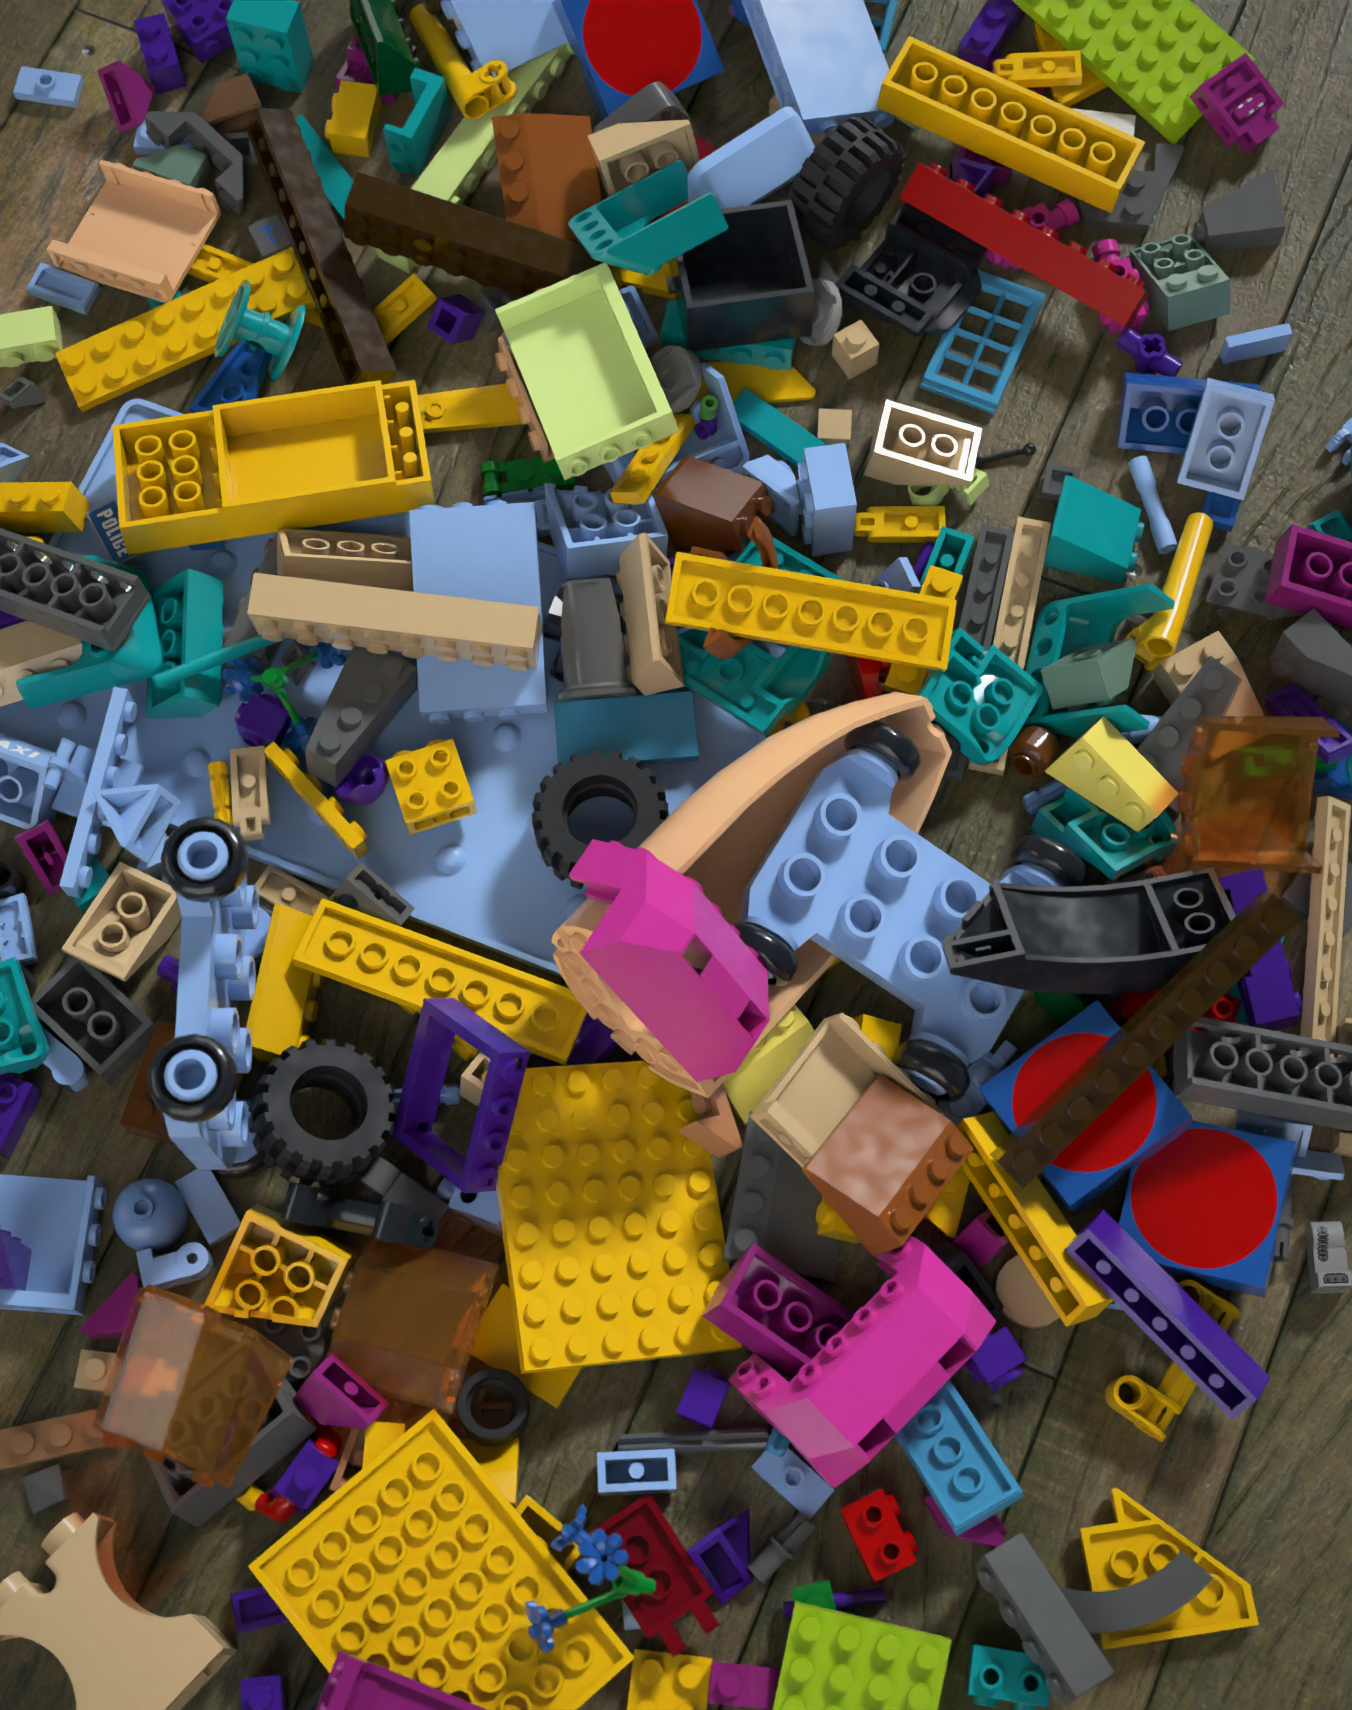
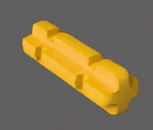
M225 761L211 762L208 764V774L212 780L210 781L213 809L216 811L214 818L221 819L234 827L231 810V784L227 779L229 778L228 765Z

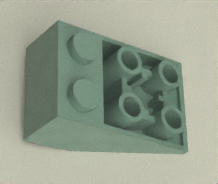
M1191 233L1178 234L1171 239L1157 243H1146L1142 247L1130 250V256L1135 268L1139 272L1140 280L1146 282L1144 289L1150 293L1148 299L1153 311L1168 331L1230 314V279Z

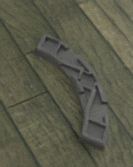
M1181 1551L1159 1572L1141 1582L1124 1588L1108 1591H1080L1057 1586L1088 1633H1107L1137 1628L1168 1616L1196 1597L1214 1578L1186 1553Z

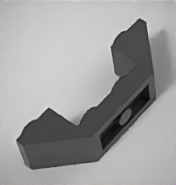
M149 111L145 114L146 134L156 145L160 146L162 144L165 148L180 144L188 137L195 148L200 151L203 149L211 156L214 165L223 172L215 180L216 198L227 210L232 208L240 216L244 212L242 154L196 112Z

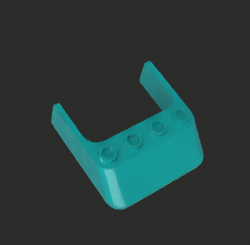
M681 160L669 164L587 208L568 222L571 231L592 259L636 273H644V275L658 272L662 268V264L728 229L718 202L711 192L645 226L652 219L688 200V172Z
M95 555L82 556L138 576L147 592L152 596L150 580L143 569ZM151 597L116 652L81 640L82 654L74 664L16 680L17 689L28 708L34 709L138 682L158 674L163 667L164 660L153 597Z
M1144 584L1057 600L1044 606L1037 618L1025 672L1045 689L1023 725L1025 727L1040 726L1050 729L1055 734L1080 738L1105 716L1120 733L1147 730L1150 722L1127 705L1099 708L1093 702L1088 703L1087 707L1077 711L1069 712L1067 707L1053 710L1040 670L1078 648L1113 642L1118 626L1126 618L1173 609L1175 601L1154 584Z

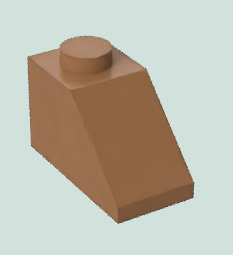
M245 73L237 77H231L217 84L201 115V118L222 137L224 133L245 130L256 109L262 108L261 101L248 74Z

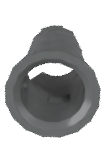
M610 578L581 579L564 582L561 616L562 637H560L564 688L560 694H556V700H589L637 694V688H631V685L627 682L624 635L621 632L620 616Z

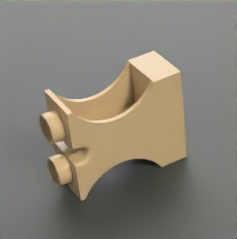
M77 1512L68 1515L50 1531L41 1544V1547L50 1555L46 1565L56 1575L57 1581L53 1590L50 1591L43 1584L29 1582L20 1571L12 1573L0 1583V1641L23 1637L41 1644L54 1654L64 1666L72 1682L76 1699V1710H182L238 1649L206 1616L187 1614L178 1617H161L141 1607L127 1593L117 1574L113 1555V1541L117 1523L112 1518L92 1513L86 1520Z

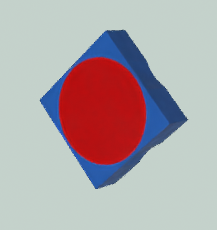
M555 0L552 3L568 43L581 63L585 83L601 121L653 82L663 83L676 94L725 71L696 0Z
M1097 1000L980 1086L978 1089L983 1101L995 1113L1001 1124L1011 1135L1120 1027ZM1150 1066L1040 1174L1073 1215L1113 1186L1129 1168L1152 1157L1191 1128L1192 1115L1178 1098H1174V1093L1153 1067Z
M1192 1121L1191 1128L1152 1157L1132 1166L1119 1226L1169 1276L1192 1277L1211 1286L1266 1298L1276 1251L1278 1224L1281 1212L1286 1204L1296 1157L1295 1142Z

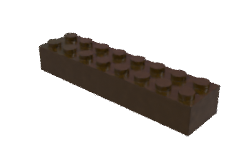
M358 171L345 203L344 238L350 239L354 244L359 246L369 245L381 249L390 256L400 255L412 259L421 266L440 268L449 275L455 277L464 276L486 287L495 286L507 290L508 293L516 297L530 295L537 288L539 290L603 263L592 259L581 244Z

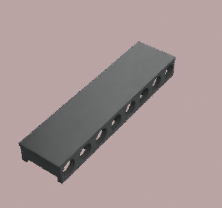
M0 528V611L116 652L152 597L147 592L140 578L128 572Z
M1200 1017L1173 1043L1174 1098L1352 1131V1046L1205 1017ZM1203 1027L1207 1030L1192 1031V1028ZM1227 1034L1241 1035L1240 1037L1236 1038L1223 1037ZM1269 1040L1274 1041L1276 1043L1261 1044V1041ZM1297 1047L1310 1048L1309 1050L1305 1051L1292 1050ZM1330 1054H1342L1344 1056L1330 1057Z

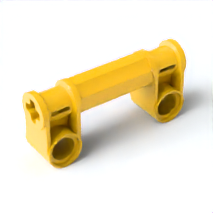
M1184 1280L1177 1283L1191 1295V1298L1225 1332L1233 1319H1239L1241 1312L1237 1307L1215 1295L1198 1282ZM1172 1360L1155 1389L1139 1377L1125 1375L1112 1380L1107 1385L1105 1399L1113 1410L1134 1423L1142 1432L1157 1441L1163 1442L1166 1438L1165 1430L1175 1414L1180 1415L1197 1384ZM1122 1383L1129 1385L1133 1390L1134 1398L1130 1404L1124 1403L1119 1397L1118 1390Z

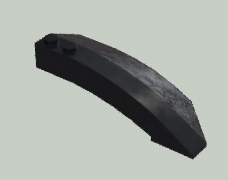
M1213 866L1146 880L1093 886H1030L999 883L998 878H996L989 886V893L982 901L977 900L964 915L962 925L954 934L949 933L942 941V949L951 974L1016 989L1060 994L1142 992L1161 989L1236 915Z

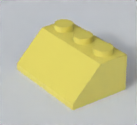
M795 1004L748 1054L736 1072L731 1073L722 1083L730 1108L744 1125L748 1124L750 1111L755 1110L814 1033L810 1022Z

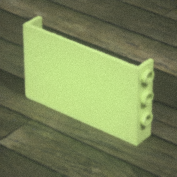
M602 263L584 272L572 275L565 280L495 309L564 480L582 475L592 468L604 463L613 462L625 454L637 449L646 448L651 443L680 432L667 398L607 263Z

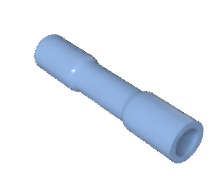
M1146 456L1133 458L1129 461L1128 466L1150 521V530L1158 553L1167 554L1177 549L1178 544L1159 498L1156 481L1148 458Z

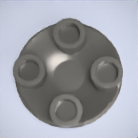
M264 1319L255 1333V1337L290 1385L308 1379L325 1358L327 1341L321 1325L316 1328L272 1322V1320Z

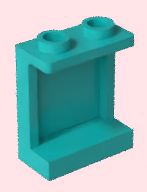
M415 67L410 76L415 107L403 128L385 124L383 134L390 165L401 173L420 176L451 118L445 78Z

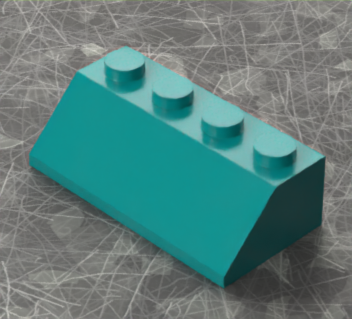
M187 568L151 590L164 660L163 667L159 673L222 649V637L224 634L222 610L225 602L223 579ZM223 664L160 689L156 688L152 677L147 679L145 717L149 719L201 717L220 707L222 699L221 669Z

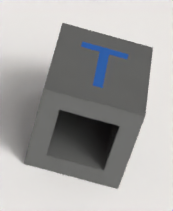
M278 213L270 217L261 218L255 223L248 225L253 244L261 260L292 247Z

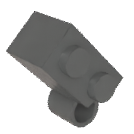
M379 1156L360 1180L362 1184L374 1192L367 1203L379 1205L380 1200L411 1206L414 1207V1210L433 1215L438 1221V1234L453 1214L446 1202L408 1178L396 1167Z

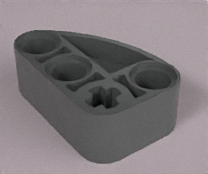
M653 82L592 129V134L618 123L689 120L690 123L692 122L677 96L663 83Z

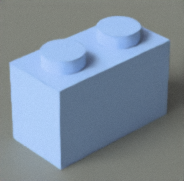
M675 1449L597 1453L598 1493L600 1496L647 1494L648 1492L650 1494L677 1492Z

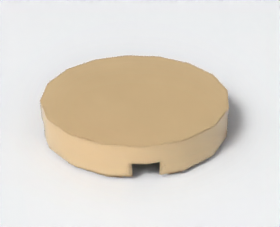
M1018 1254L1007 1261L997 1275L994 1290L995 1295L1004 1306L1001 1311L1005 1317L1018 1325L1031 1329L1046 1327L1060 1317L1020 1255Z

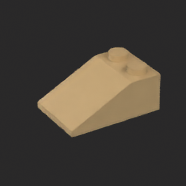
M689 120L618 123L587 136L601 181L609 197L677 160L683 162L688 174L694 165L700 161Z
M886 400L875 425L864 476L894 485H970L982 429Z
M1219 630L1161 661L1153 677V680L1171 705L1210 656L1242 679L1217 732L1214 743L1206 756L1210 762L1232 751L1234 745L1248 742L1270 728L1239 659Z
M119 862L61 948L62 951L120 980L126 981L169 939L181 921L182 915L176 898V892L173 891L170 885Z

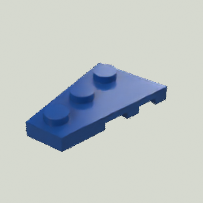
M239 341L189 407L191 412L213 410L212 405L256 399L273 355L257 348L256 351L249 350L248 344Z

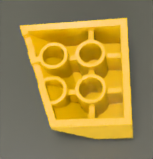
M257 1203L246 1211L201 1313L231 1314L239 1318L248 1319L249 1317L269 1319L272 1322L317 1328L343 1285L358 1251L302 1224L280 1219L281 1214Z

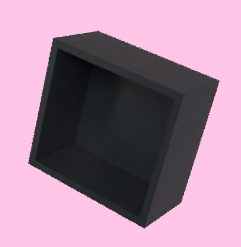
M792 200L721 209L728 225L726 231L668 261L671 277H666L668 294L675 293L686 349L696 352L812 336L815 291Z

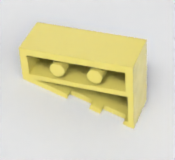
M1105 716L1067 748L1044 771L1137 832L1159 816L1179 794Z

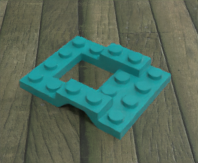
M773 538L779 570L843 580ZM753 541L748 544L735 562L762 566L760 552ZM690 629L678 634L684 685L764 737L769 735L785 713L791 716L832 663L831 652L789 646L778 660L753 643H750L739 654L730 659H719L711 655L703 647L708 634L707 631Z

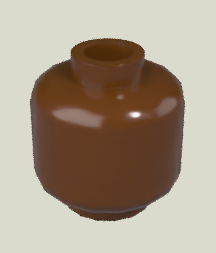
M1040 726L1025 728L1009 748V757L1013 769L1018 774L1028 778L1043 777L1046 774L1044 771L1061 755V746L1056 735L1050 729Z

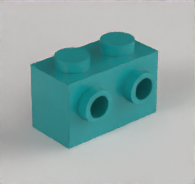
M970 1645L965 1695L974 1696L973 1704L997 1708L998 1700L1013 1702V1710H1037V1707H1048L1050 1690L1046 1684V1675L1039 1664L1032 1662L1026 1653Z

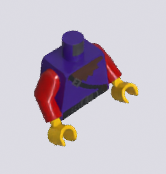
M311 1416L317 1429L309 1437L270 1493H264L258 1486L252 1483L243 1495H237L235 1499L249 1511L256 1510L279 1523L289 1521L294 1514L300 1517L339 1465L342 1456L339 1451L343 1445L340 1434L332 1426L321 1425Z

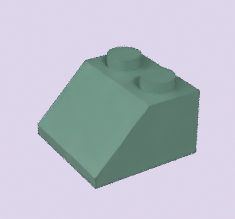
M1135 638L1078 648L1040 670L1053 710L1067 707L1068 711L1072 712L1087 707L1088 703L1095 702L1097 707H1101L1117 701L1116 695L1129 687L1136 649Z

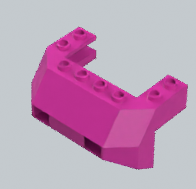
M592 839L568 876L571 880L584 883L588 887L584 893L588 899L611 904V906L579 954L696 1082L736 1072L769 1022L768 972L757 959V952L745 945L739 937L740 932L738 929L725 921L721 916L722 910L706 898L702 893L703 887L697 881L683 876L658 860L645 848L637 847L632 849L616 841L607 843Z
M912 1235L909 1236L903 1246L874 1256L880 1260L877 1263L879 1268L891 1279L886 1281L880 1291L864 1307L860 1308L836 1335L828 1340L825 1347L809 1363L802 1366L798 1374L790 1382L784 1379L755 1353L748 1360L742 1362L736 1369V1372L728 1379L750 1406L788 1439L825 1482L833 1488L839 1486L874 1458L979 1349L996 1323V1320L976 1295L924 1243ZM862 1243L861 1246L864 1248V1250L870 1253V1251Z

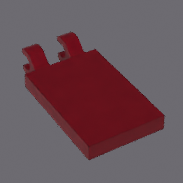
M649 1492L588 1533L592 1536L595 1530L602 1529L607 1538L613 1533L619 1534L623 1540L619 1550H625L629 1555V1561L624 1566L640 1571L645 1577L655 1580L656 1587L652 1595L641 1593L638 1596L628 1594L622 1599L646 1638L649 1640L656 1634H659L673 1658L683 1652L686 1646L672 1626V1623L689 1611L693 1613L706 1635L719 1627L718 1621L705 1603V1600L714 1595L713 1591Z

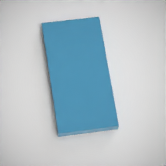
M693 691L554 702L558 763L563 762L565 766L571 763L570 756L579 752L582 758L591 756L590 750L601 749V755H610L611 750L622 752V759L628 760L630 756H633L641 761V765L699 760Z
M950 1379L894 1436L956 1536L1024 1498L1022 1489Z

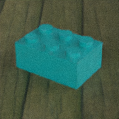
M233 0L226 21L242 74L247 73L254 84L262 83L277 87L283 91L303 93L315 62L300 2L294 0Z

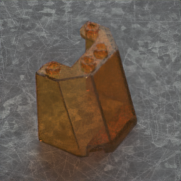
M1200 716L1197 726L1193 730L1188 755H1183L1181 774L1185 776L1184 790H1179L1177 796V809L1181 811L1182 822L1180 851L1189 864L1197 867L1213 866L1214 868L1247 870L1262 868L1264 871L1321 874L1322 865L1306 851V836L1319 737L1339 738L1340 730L1322 717Z
M371 1238L370 1241H366L355 1270H349L346 1275L343 1292L347 1294L342 1308L336 1307L331 1319L330 1329L334 1330L326 1358L331 1353H334L388 1401L427 1413L435 1409L441 1417L457 1422L459 1418L455 1408L456 1398L494 1282L504 1284L506 1276L501 1266L496 1263L434 1247L422 1249L408 1244L403 1246Z
M150 1284L146 1285L145 1288L139 1287L135 1294L92 1428L105 1436L102 1441L104 1444L123 1452L125 1449L133 1452L136 1446L144 1449L141 1455L163 1465L167 1458L194 1472L191 1480L212 1489L214 1484L217 1483L230 1489L293 1362V1358L259 1332L222 1317L221 1312L209 1306Z

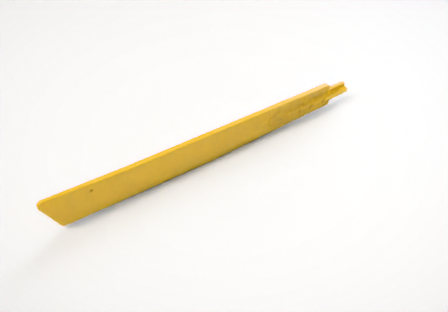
M728 361L707 363L724 376L732 402L737 399L745 388L766 403L812 400L816 396L815 388L792 366L791 371L782 369L773 370L768 367L748 364L740 365ZM703 374L697 397L686 409H691L697 400L709 395ZM506 383L418 395L424 434L522 424L517 411V405L520 404L517 397L511 398Z

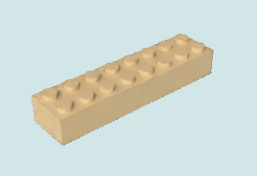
M254 573L247 611L258 634L262 635L263 639L280 642L283 641V638L297 639L298 643L308 646H316L318 642L332 643L334 648L341 650H352L353 646L365 647L367 651L375 654H387L388 650L402 652L403 656L416 659L422 658L423 655L437 656L438 660L448 663H456L458 659L472 660L474 665L481 667H491L493 663L506 664L507 668L515 671H527L528 667L537 668L543 629L540 609L535 606Z

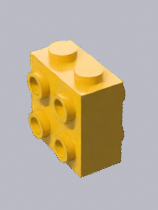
M453 738L448 740L436 739L429 742L424 748L415 751L402 750L395 753L392 758L385 760L410 835L477 814L475 802Z

